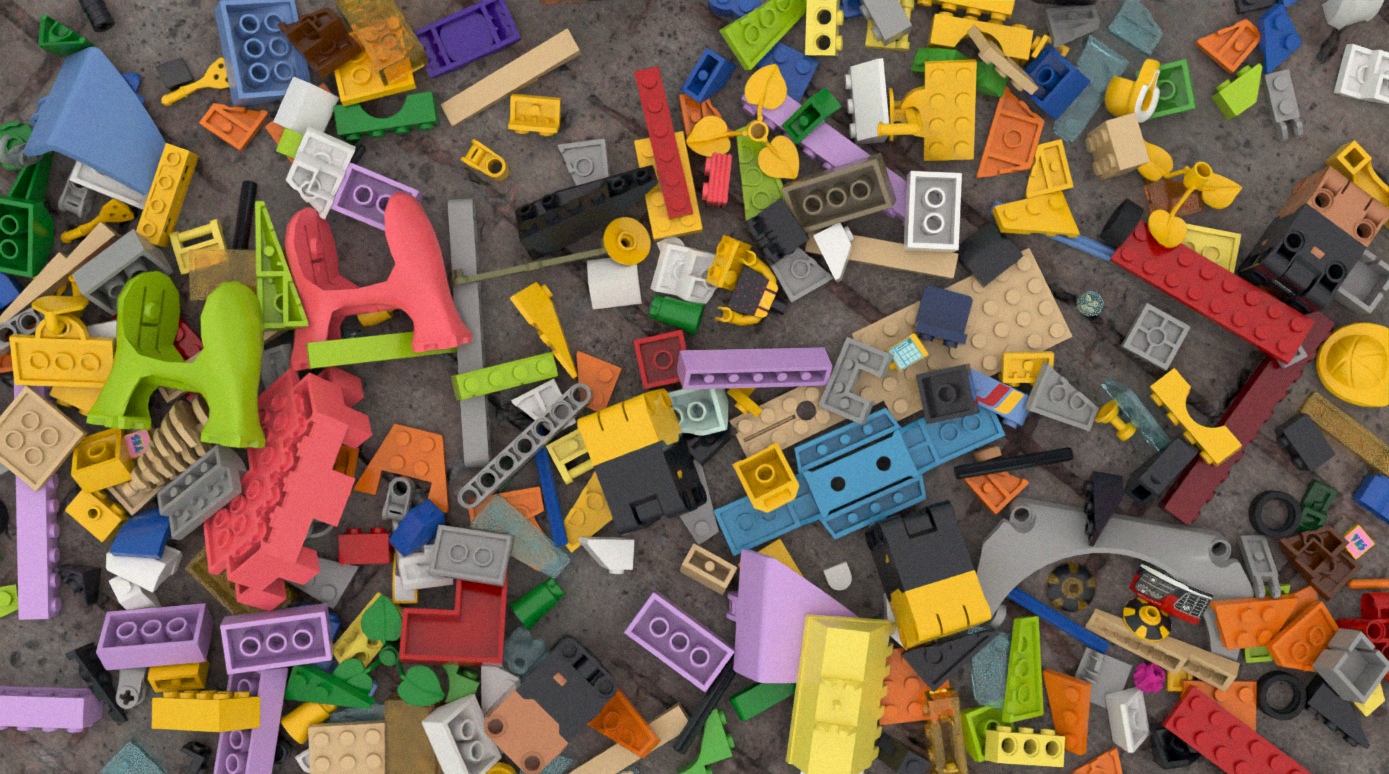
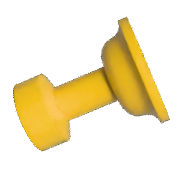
M1111 400L1098 410L1094 421L1105 424L1110 422L1118 430L1116 436L1121 441H1125L1135 433L1136 427L1131 422L1124 423L1117 416L1119 413V403L1117 400Z

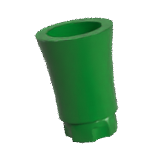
M656 295L651 304L649 318L683 330L696 337L703 318L705 303L689 302L668 296Z
M549 577L545 582L542 581L532 590L509 603V606L526 628L531 631L537 622L559 603L558 600L565 597L566 594L552 577Z

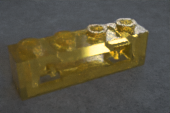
M954 687L937 689L934 692L932 690L924 691L925 701H921L923 715L928 718V724H924L927 740L930 739L931 747H927L929 761L934 763V770H930V774H968L959 697ZM936 714H938L941 723L948 722L951 749L957 763V768L953 758L945 759L942 731Z

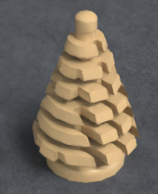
M202 394L194 397L191 406L183 400L175 401L169 411L170 415L168 416L167 413L162 420L161 427H157L153 435L154 440L148 443L145 450L146 453H142L138 458L139 466H135L130 473L132 480L123 485L122 491L127 497H134L139 493L140 489H144L145 492L156 489V483L157 486L169 484L170 480H174L217 445L216 443L201 442V432L209 418V406Z

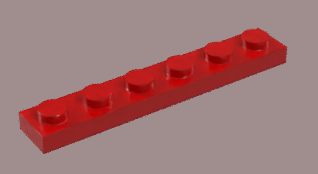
M659 66L635 71L634 75L669 220L692 215L694 213Z

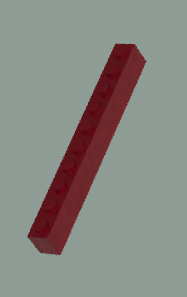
M1317 311L1306 315L1315 321L1301 344L1307 357L1282 370L1278 361L1267 354L1214 428L1226 426L1242 444L1241 449L1218 467H1215L1212 463L1208 465L1200 456L1201 450L1198 449L1199 451L1196 456L1186 465L1157 507L1181 524L1189 525L1199 518L1201 514L1199 510L1204 503L1212 500L1217 485L1223 483L1230 474L1229 469L1233 463H1237L1245 453L1243 450L1246 445L1257 438L1259 434L1258 429L1262 423H1266L1274 413L1273 408L1276 404L1286 398L1288 395L1287 389L1291 383H1295L1302 376V368L1305 364L1315 358L1318 352L1316 349L1320 343H1324L1331 336V328L1335 323L1322 313Z

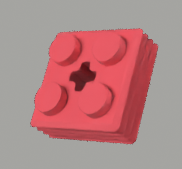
M714 152L711 158L706 157L704 176H709L708 183L704 182L702 200L706 201L708 207L710 205L717 208L720 206L722 208L726 207L732 162L731 154L726 155L724 153L722 155L721 153L716 154Z

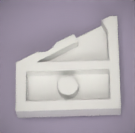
M552 379L511 401L515 406L536 420L563 394L555 379ZM562 405L557 409V415L560 419L568 416L569 409L566 405ZM574 418L565 428L577 423L576 419ZM541 423L545 428L551 430L549 423Z

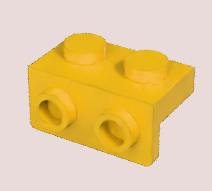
M523 94L511 95L508 129L514 130L515 133L519 134L534 131L539 132L543 136H551L558 132L561 118V98Z

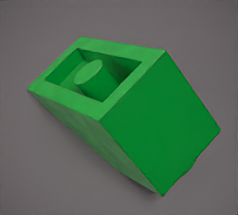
M825 87L811 96L781 126L798 145L831 118L842 106Z

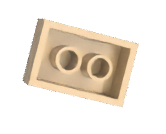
M1135 112L1107 120L1086 134V147L1090 153L1092 152L1094 158L1093 170L1095 175L1099 176L1100 181L1130 173L1150 162Z

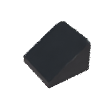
M183 58L156 67L165 86L171 91H175L180 86L194 81Z

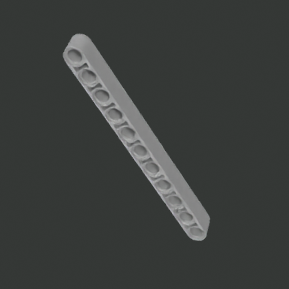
M474 198L448 200L452 280L455 278L453 270L456 269L459 274L458 269L462 268L463 276L465 275V277L480 274ZM481 281L453 287L454 304L463 323L471 331L473 342L457 347L458 374L486 368ZM488 394L460 400L463 452L466 468L485 467L492 461Z

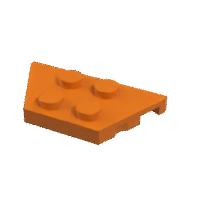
M1007 86L1003 96L998 98L975 176L977 179L1031 169L1045 121L1038 114L1033 113L1024 101H1020L1014 96Z
M1293 594L1280 595L1279 598L1265 596L1263 599L1252 597L1210 601V607L1215 611L1217 617L1215 624L1220 631L1219 637L1222 646L1228 650L1265 646L1279 633L1298 603L1299 598Z

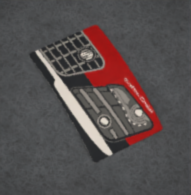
M1144 560L1129 587L1135 594L1158 609L1195 625L1199 623L1214 596L1175 579L1152 563Z

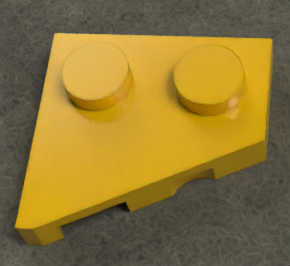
M1062 139L1037 145L1029 173L1025 199L1073 188Z

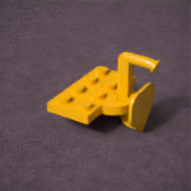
M976 59L925 61L924 86L914 88L908 92L902 101H894L893 89L888 88L889 124L879 122L877 128L878 137L889 135V141H893L894 135L923 137L924 161L974 159Z
M72 274L69 275L68 280L72 285L73 296H45L31 303L33 309L45 316L37 326L35 335L13 334L9 337L15 385L104 387L113 366L116 341L115 338L89 336L87 327L80 320L86 306L89 305V299L81 294Z

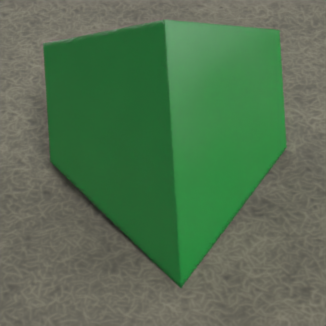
M44 13L42 14L40 19L39 47L58 57H62L95 46V44Z

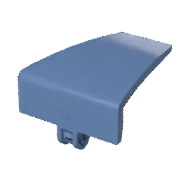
M88 47L66 57L50 94L40 98L37 102L38 109L30 118V123L34 126V129L23 150V154L31 157L42 155L49 151H56L105 174L142 195L148 194L166 144L158 128L128 83L99 48Z

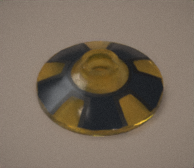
M1072 562L1063 563L1055 567L1049 574L1046 582V592L1054 606L1066 612H1076L1086 608L1095 596L1096 583L1092 573L1083 565ZM1072 584L1077 586V590L1074 593L1069 591V587Z

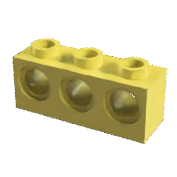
M807 0L805 55L838 56V52L842 51L843 36L839 35V25H843L844 11L840 10V0ZM828 10L831 13V20L828 24L823 25L820 22V15L823 11ZM823 36H828L831 41L829 48L826 50H822L819 47V40Z
M378 592L333 645V655L339 664L350 658H358L366 668L384 646L381 639L374 641L366 637L361 628V619L364 612L383 594ZM395 604L402 617V607L400 606V604Z
M996 726V730H986L985 760L1005 764L1064 767L1065 736L1055 735V730L1040 729V733H1033V728L1018 727V732H1014L1012 727Z

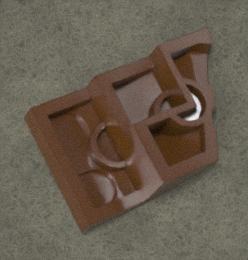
M328 7L311 14L302 15L297 22L288 25L285 22L277 24L289 42L321 79L363 51L359 43L347 33L339 17Z
M1330 525L1314 531L1302 532L1296 536L1281 538L1277 542L1295 569L1326 601H1329L1362 568L1357 561L1343 550L1349 542Z

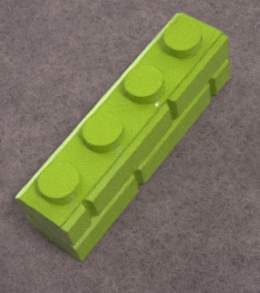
M548 352L451 376L456 399L464 400L556 377L558 372L553 353Z

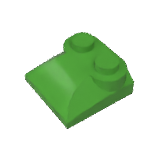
M1187 59L1160 65V73L1156 84L1160 90V97L1154 113L1147 120L1178 113H1187L1190 110L1197 109ZM1136 71L1137 79L1139 77L1140 71Z

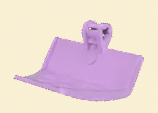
M750 549L741 550L739 590L729 591L727 596L730 599L729 610L726 612V618L736 622L733 669L735 672L760 683H796L805 615L859 617L775 558Z

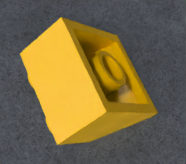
M111 428L86 436L73 450L71 476L85 494L132 480L130 473L134 468L135 461L130 459L123 437L126 435L124 429Z

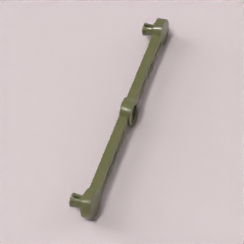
M602 238L600 239L601 247L599 249L531 262L467 277L463 276L462 268L458 269L459 274L456 269L453 270L455 278L451 280L452 287H457L521 272H534L545 267L608 255L605 250Z

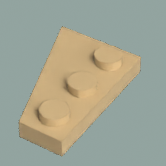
M973 25L967 31L980 50L978 56L988 65L991 62L995 64L994 69L1003 78L1009 76L1012 79L1010 82L1020 92L1024 89L1030 95L1038 89L1033 79L1009 56L1004 58L1005 54L991 39L987 41L978 27Z

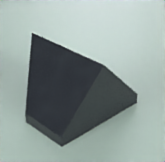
M64 564L53 569L56 573L66 572L68 577L63 582L73 589L74 596L82 592L85 602L81 605L84 608L95 605L98 602L102 567Z
M1162 723L1149 724L1153 762L1163 770L1188 767L1202 756V754L1161 725Z

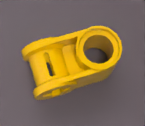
M473 139L471 141V148L466 156L461 157L460 160L495 181L506 179L510 172L506 161L488 147ZM495 163H502L501 171L493 174L491 172L492 166Z

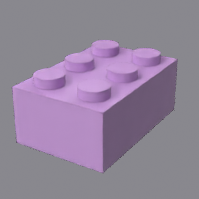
M349 162L331 209L385 231L384 212L392 195L396 192H403L414 196L421 203L424 194Z

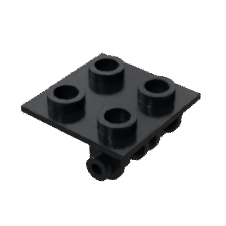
M782 197L743 224V227L770 266L809 240V237Z

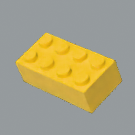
M683 131L676 132L675 138L694 214L671 220L668 217L650 138L634 141L639 168L653 165L658 184L645 195L654 242L666 238L703 232Z
M184 690L181 693L178 691L163 692V697L152 698V729L225 732L260 728V696H250V691L234 692L233 695V691H217L216 693V690H204L199 693V690Z

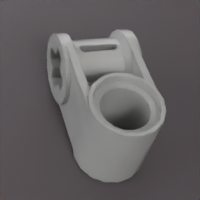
M68 180L64 192L59 199L58 208L60 211H70L77 214L79 218L86 219L92 210L97 191L82 187V185Z
M402 475L390 482L382 511L383 520L389 518L402 521L408 511L412 509L415 482L411 477ZM399 481H403L407 485L406 493L398 491L397 483Z
M150 667L120 669L116 702L121 708L130 709L145 700Z

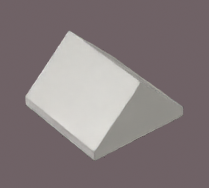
M293 77L273 122L302 135L305 134L308 126L325 133L334 113V106L338 104L340 98L311 83Z
M612 258L587 260L588 285L593 310L642 304L637 264L623 265Z
M1137 687L1105 695L1113 742L1128 753H1134L1150 735L1143 691Z

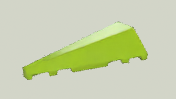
M255 201L257 298L259 299L264 318L263 331H287L309 327L264 201Z

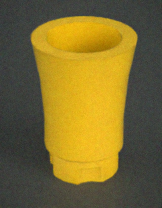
M304 702L280 720L290 736L298 743L304 744L309 738V724H322L339 706Z

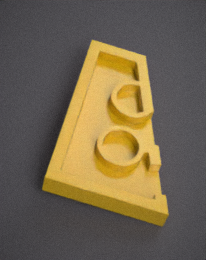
M1062 191L998 205L992 210L1001 233L1030 235L1032 232L1045 233L1046 236L1054 237L1057 234L1068 235V238H1077L1080 235Z
M596 472L593 473V476L564 520L568 544L565 546L571 553L581 546L579 537H592L613 519Z

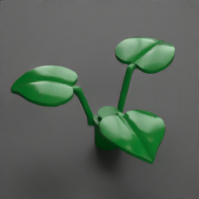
M381 595L364 612L361 619V628L366 637L374 641L381 639L382 644L386 645L380 651L379 659L366 669L360 659H347L336 667L332 676L368 695L373 687L372 677L368 673L381 663L386 666H393L397 663L400 678L404 680L398 686V694L404 702L420 707L439 702L444 698L445 694L441 688L438 676L430 667L422 664L414 665L408 669L406 675L404 674L403 664L399 660L400 644L393 642L401 636L402 617L395 604L385 595Z

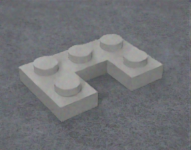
M847 337L818 406L865 426L874 402L853 394L862 370L884 379L894 356Z

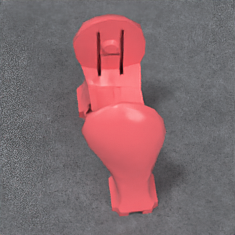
M396 192L389 198L384 212L385 235L395 261V266L387 281L362 288L339 275L335 240L328 221L322 219L318 211L310 207H306L292 216L286 227L285 251L288 268L309 327L295 329L293 350L289 360L290 369L294 371L309 369L306 343L340 340L341 324L346 316L402 309L410 316L414 324L411 345L412 351L416 353L448 349L473 342L472 333L463 323L454 304L436 232L422 204L414 196L403 192Z

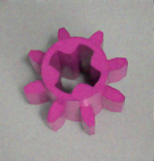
M1143 662L1135 668L1137 672L1133 674L1134 683L1139 690L1146 693L1151 691L1157 693L1164 688L1162 683L1165 682V673L1160 666L1152 662L1148 664Z

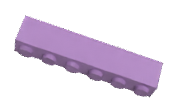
M824 347L681 350L677 365V373L683 390L827 386L832 370V364Z

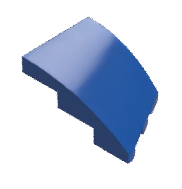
M159 506L134 515L119 530L110 553L113 556L162 559L167 539H172L169 517L160 515Z

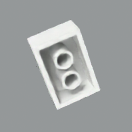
M909 172L906 183L904 250L953 253L959 250L962 173Z

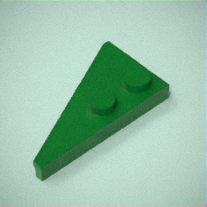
M310 663L293 666L284 698L287 700L370 709L375 702L374 698Z

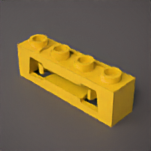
M168 143L165 144L136 230L152 244L165 248L169 247L171 241L170 233L174 232L199 155Z

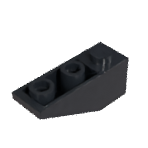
M1177 435L1130 474L1124 493L1144 507L1164 490L1196 456L1199 450L1180 435Z
M1093 471L1089 480L1084 482L1083 495H1086L1084 514L1087 515L1085 535H1088L1089 546L1095 545L1124 496L1123 476Z
M1316 675L1306 687L1307 701L1304 709L1315 717L1318 714L1325 719L1323 724L1334 732H1337V730L1341 731L1344 734L1342 739L1356 748L1357 745L1368 749L1370 744L1350 702L1343 700L1322 677Z

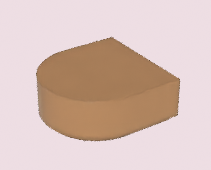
M993 445L975 451L974 456L976 462L1001 456V451L998 446Z

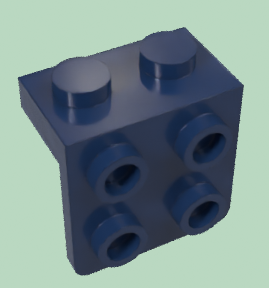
M930 285L926 286L922 293L912 333L919 334L918 339L933 342V339L943 341L942 345L957 349L958 345H965L968 335L964 334L973 299L964 294Z

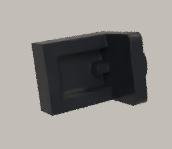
M193 741L188 742L182 747L181 752L193 758L185 774H206L209 768L206 763L212 752L207 750L204 744Z

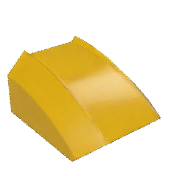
M777 442L744 460L732 464L755 509L768 513L795 499L799 484Z

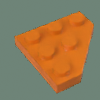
M1315 600L1271 639L1265 647L1277 666L1317 672L1312 665L1324 649L1330 650L1327 645L1337 633L1339 627L1323 601Z

